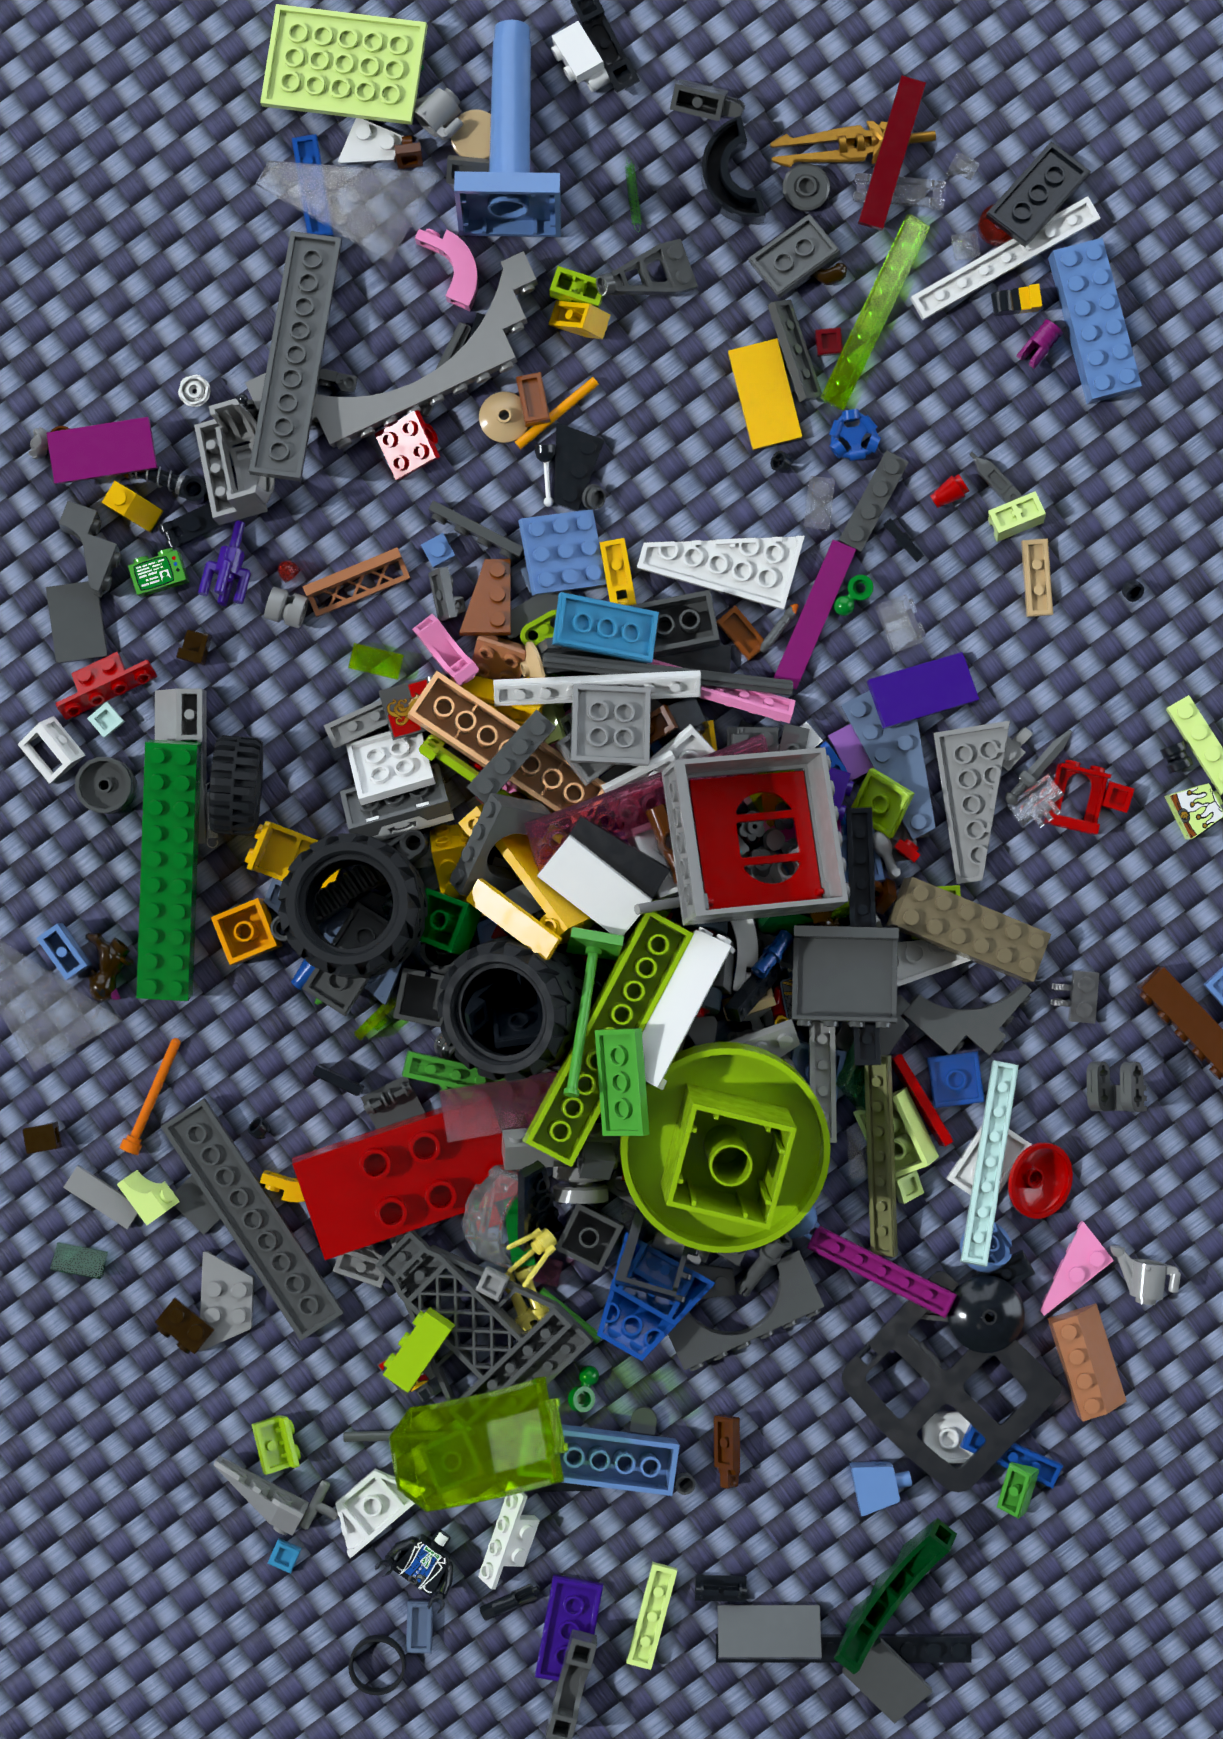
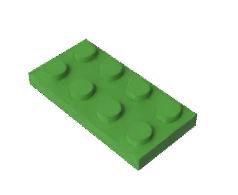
M642 1028L595 1030L602 1135H650Z

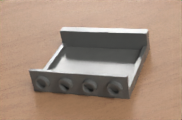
M794 925L792 1021H797V1026H813V1022H823L825 1027H839V1022H847L849 1027L864 1028L865 1023H876L875 1028H891V1024H896L899 928Z

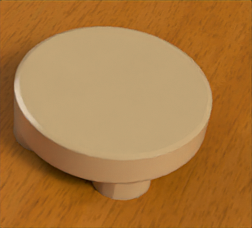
M469 110L462 113L457 118L463 122V126L451 137L454 151L459 156L489 159L491 114L483 110Z

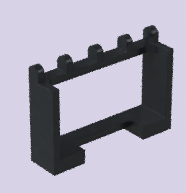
M636 1206L626 1246L616 1274L615 1284L679 1303H685L686 1298L676 1294L681 1279L687 1281L692 1279V1275L684 1273L683 1269L688 1254L698 1256L699 1250L684 1246L672 1290L627 1278L644 1221V1215Z

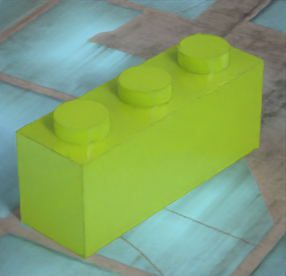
M431 1307L425 1313L423 1311L419 1312L412 1322L416 1326L411 1334L406 1332L398 1343L401 1349L396 1355L392 1352L384 1363L387 1369L383 1376L407 1393L415 1385L455 1326L454 1323Z

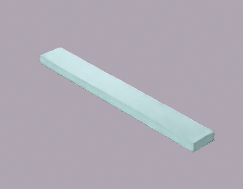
M995 1060L992 1062L960 1262L982 1267H987L1019 1065Z

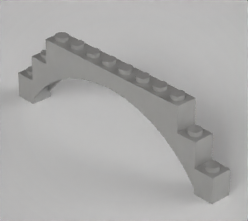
M524 251L500 262L503 271L491 306L479 327L452 358L416 382L392 391L359 397H331L316 394L310 430L316 427V422H319L329 444L333 448L338 447V449H342L352 444L351 440L358 436H361V438L368 437L375 433L374 429L382 425L387 427L405 414L408 415L413 411L420 412V407L427 403H430L431 406L436 405L444 400L443 396L452 392L454 395L462 393L468 389L467 385L475 381L477 384L489 380L492 373L497 371L504 373L514 367L513 364L518 361L505 334L508 332L515 334L525 328L524 325L528 323L516 295L519 293L526 295L535 290L534 286L538 285ZM266 373L245 382L258 411L260 409Z

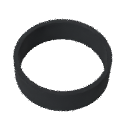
M372 1635L362 1639L353 1649L349 1660V1675L352 1682L359 1690L369 1695H384L393 1691L402 1681L406 1668V1658L403 1649L394 1639L385 1635ZM383 1642L397 1651L402 1662V1672L394 1683L383 1688H372L363 1684L357 1678L353 1669V1657L365 1644Z

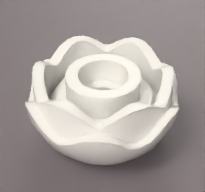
M192 375L182 379L178 394L186 405L198 407L208 401L211 389L209 383L202 376Z

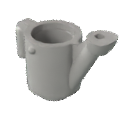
M437 88L433 93L416 99L414 117L432 136L448 140L463 126V122L456 118L461 113L459 108L461 102L450 89L446 88L443 91Z
M1110 1245L1112 1254L1118 1259L1130 1292L1129 1294L1135 1297V1302L1145 1305H1156V1300H1163L1165 1280L1168 1274L1170 1275L1168 1291L1171 1293L1179 1292L1181 1273L1176 1266L1149 1259H1131L1126 1253L1125 1247Z

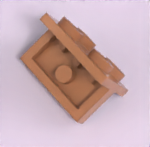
M494 635L478 636L472 658L479 668V672L475 675L492 680L520 679L522 675L520 663L524 662L526 658L525 645Z

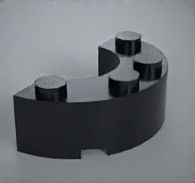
M739 116L721 125L713 133V136L706 145L701 165L702 187L711 205L724 217L742 224L764 223L766 215L760 190L748 191L740 188L732 180L728 172L730 160L736 153L745 150L747 144L742 118Z

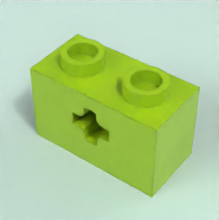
M557 266L550 287V297L560 301L589 303L600 309L604 296L598 292L596 278Z

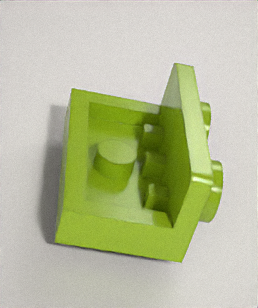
M278 1415L252 1424L263 1474L268 1475L289 1467L297 1468L300 1466L298 1461L301 1458L300 1450L293 1440L295 1429L288 1417Z

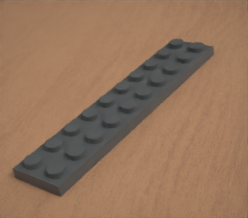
M296 231L290 232L249 466L250 475L300 482L302 480L342 245L340 237Z
M205 1098L162 1125L161 1128L299 1340L302 1341L344 1313L343 1308Z

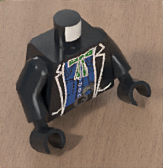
M438 1529L432 1539L424 1534L418 1537L411 1536L403 1539L391 1548L385 1556V1560L375 1565V1570L379 1569L382 1564L385 1565L387 1570L382 1577L395 1571L432 1597L427 1607L430 1609L432 1602H437L440 1605L438 1614L444 1608L445 1602L443 1599L447 1597L453 1582L451 1554L444 1549L451 1537L443 1530Z

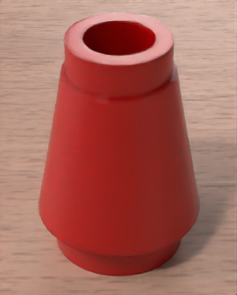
M958 474L955 477L950 476L930 497L936 507L939 508L964 498V494L969 492V489Z

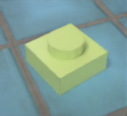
M917 1170L895 1178L896 1196L899 1203L905 1204L924 1193Z

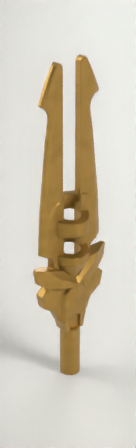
M866 121L869 130H864L861 125L797 138H791L788 134H785L771 142L770 147L778 148L837 141L839 142V150L772 157V162L791 168L796 162H863L867 155L873 154L871 164H875L887 122L881 121L878 125L874 121ZM935 131L911 133L908 146L912 143L936 141ZM855 140H857V148L854 145Z

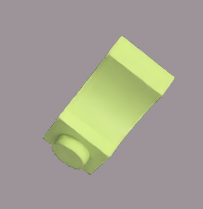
M138 1170L117 1184L146 1225H149L180 1202L165 1181L163 1183L152 1182L142 1176Z

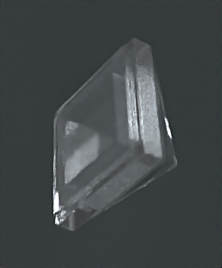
M976 230L950 236L955 261L981 255Z

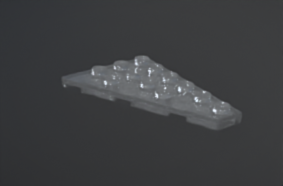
M268 161L256 185L391 263L439 179V175L432 172Z
M0 939V1014L34 1072L122 1022L120 1016L107 1010L100 1003L92 1000L80 990L64 982L55 974L41 967L37 962L18 952Z

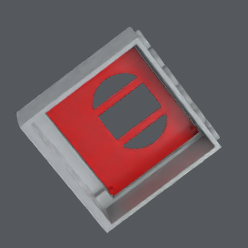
M825 747L679 759L672 761L662 771L683 926L833 911L848 902L850 887L845 881L846 861L841 855L840 848L842 846V834L838 831L836 822L838 821L839 813L837 806H834L833 802L835 786L833 781L830 780L831 760L829 755H826ZM798 769H803V771H792V772H780V773H768V774L752 775V773H763V772H775V771H786V770H798ZM737 775V776H733V777L698 779V780H689V781H688V779H692V778H704V777H716V776ZM758 793H769L778 796L791 807V810L736 814L738 806L745 798ZM794 819L799 853L741 857L737 823ZM799 862L796 872L789 879L780 883L758 881L744 869V866Z

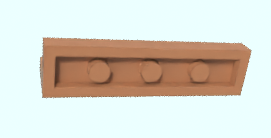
M394 548L302 587L309 598L316 617H319L411 578L399 549ZM398 562L403 575L395 579L385 576L388 566ZM383 568V571H382L381 574L378 573V572H375V571L380 570V569ZM370 573L380 577L376 587L371 589L361 585L365 575ZM360 578L358 584L352 582L353 580ZM383 579L388 580V582L381 584ZM349 583L356 586L353 596L347 599L339 596L338 592L341 585ZM336 588L334 593L329 592V590ZM360 588L365 590L364 592L357 594ZM322 593L333 596L329 606L319 610L314 596ZM336 598L342 600L334 604Z

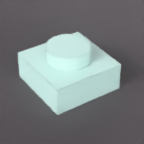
M109 702L104 703L87 718L104 738H107L125 722Z

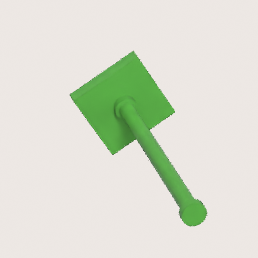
M576 927L571 929L566 952L587 956L568 1084L563 1092L565 1096L576 1098L579 1097L580 1093L578 1082L597 960L602 958L617 961L623 946L624 936Z

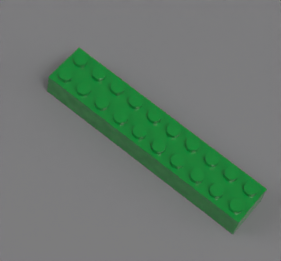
M154 739L145 742L136 997L138 999L189 1001L193 996L202 742Z

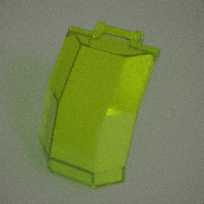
M538 1377L488 1393L430 1405L410 1407L388 1437L397 1490L425 1512L507 1497L564 1482L560 1454L569 1452L568 1443L564 1441L559 1407H561L560 1399L549 1400L546 1378Z

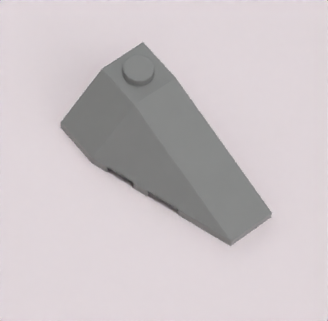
M219 1455L213 1466L269 1524L274 1526L273 1529L282 1535L290 1534L293 1536L309 1502Z

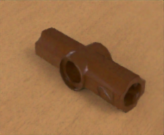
M665 803L647 810L646 815L657 839V850L663 855L667 867L670 868L674 884H677L673 851L666 845V838L671 837Z

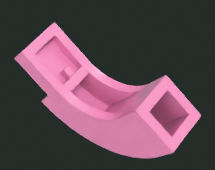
M419 229L415 237L416 244L444 256L454 269L453 279L446 294L447 302L471 311L478 291V273L470 249L463 240L449 230H446L442 239L440 238L441 235L434 230L426 229V231Z
M433 614L412 629L441 668L459 686L472 680L475 674L479 672V668L474 661L462 651Z

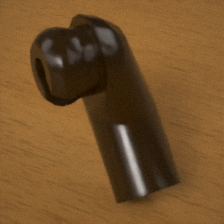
M837 263L834 267L826 270L820 268L810 277L825 285H832L846 277L847 267L843 263Z

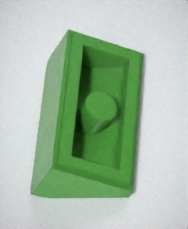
M1013 1462L1009 1463L997 1508L1018 1519L1022 1517L1028 1510L1039 1469Z

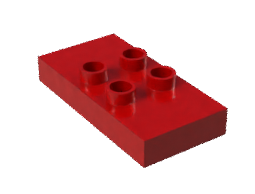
M483 1094L292 1158V1165L325 1260L518 1194V1181L514 1170L504 1169L502 1132L490 1096Z

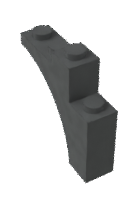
M1020 983L1002 999L973 1009L943 1007L932 1003L920 994H916L909 1002L911 1006L903 1015L948 1054L952 1051L956 1053L964 1045L965 1041L963 1038L965 1036L984 1053L990 1055L993 1052L996 1054L1004 1046L1005 1042L1003 1039L1006 1037L999 1028L1001 1026L1005 1028L1014 1018L1012 1013L1018 1007L1022 1009L1031 999L1029 994L1032 990L1027 985Z

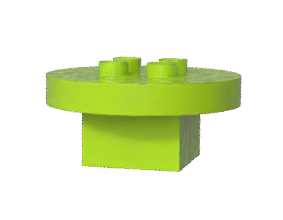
M712 1042L693 1046L676 1053L663 1078L667 1080L663 1090L646 1082L650 1135L620 1136V1159L629 1193L644 1217L661 1233L680 1244L701 1251L713 1253L742 1252L758 1248L780 1238L795 1227L810 1211L824 1186L828 1173L831 1150L830 1135L824 1112L813 1090L799 1072L785 1060L753 1045L738 1042Z

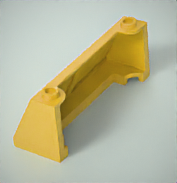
M519 791L510 793L516 798L525 799ZM484 804L476 806L458 822L468 836H471L472 829L482 813ZM511 834L500 839L495 844L546 913L540 919V922L562 938L559 944H567L572 927L589 929L596 923L537 876L559 849L560 845L557 841L547 834H544L543 838L524 834Z

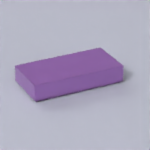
M851 724L828 735L838 758L845 766L847 772L851 773L850 781L873 768Z

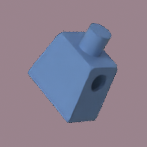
M890 1461L850 1463L861 1516H866L900 1502L898 1489L912 1486L910 1472L895 1473Z

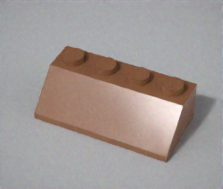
M1095 1303L1047 1318L1077 1416L1082 1421H1087L1106 1415L1127 1402L1097 1304Z

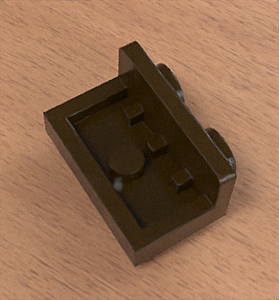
M176 1297L155 1321L159 1325L156 1329L167 1338L170 1336L174 1337L178 1341L176 1345L187 1354L190 1352L196 1354L215 1330Z

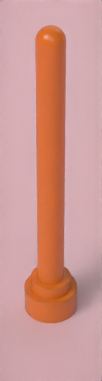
M173 1038L133 1130L131 1134L123 1138L120 1149L134 1155H139L142 1148L140 1137L181 1045L180 1039Z

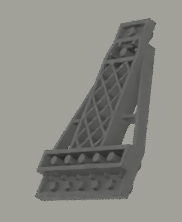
M414 1230L409 1231L375 1265L393 1283L399 1298L406 1306L412 1322L420 1311L425 1313L429 1309L424 1306L423 1295H436V1308L432 1309L439 1314H454L455 1326L444 1341V1344L450 1351L440 1360L435 1354L430 1363L450 1407L448 1410L465 1428L470 1426L485 1443L490 1441L594 1340L557 1301L527 1287L524 1288L514 1281H508L506 1288L511 1291L499 1302L476 1291L478 1283L464 1269L482 1276L485 1268L433 1244L429 1246ZM447 1268L451 1273H442V1271ZM436 1278V1290H424ZM441 1278H454V1291L441 1290ZM459 1282L468 1291H459ZM516 1292L549 1308V1311L527 1331L523 1330L502 1307ZM441 1296H454V1308H441ZM459 1296L472 1297V1309H459ZM477 1300H478L487 1310L477 1309ZM459 1314L472 1315V1327L459 1326ZM477 1315H490V1328L477 1327ZM495 1318L504 1328H495ZM459 1332H472V1345L461 1344ZM477 1333H490V1345H477ZM495 1333L508 1334V1346H496ZM513 1337L517 1340V1342L514 1345ZM477 1350L490 1351L491 1363H480ZM495 1351L506 1352L495 1362ZM453 1353L479 1378L459 1398L454 1396L441 1367Z

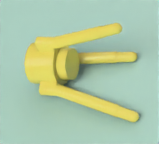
M537 1228L531 1234L506 1246L507 1250H511L533 1240L530 1243L532 1249L507 1270L509 1274L519 1268L535 1253L538 1255L544 1253L522 1284L524 1288L533 1280L548 1257L556 1251L554 1246L557 1244V1240L546 1228L542 1230Z

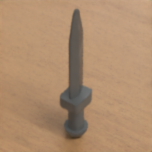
M1068 730L1054 740L1028 771L1023 770L1018 779L1019 783L1010 793L1006 792L1005 801L1008 804H1017V799L1026 789L1031 790L1037 785L1038 777L1064 749L1072 734L1071 730Z

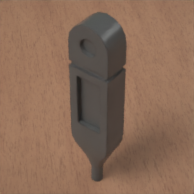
M973 452L969 454L974 459L978 474L1005 503L1021 497L1020 492L1012 486L1013 484L991 461L982 459Z

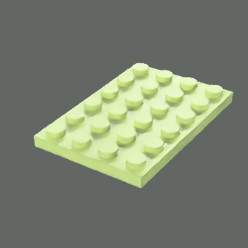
M276 4L260 103L262 107L412 125L427 34V23Z

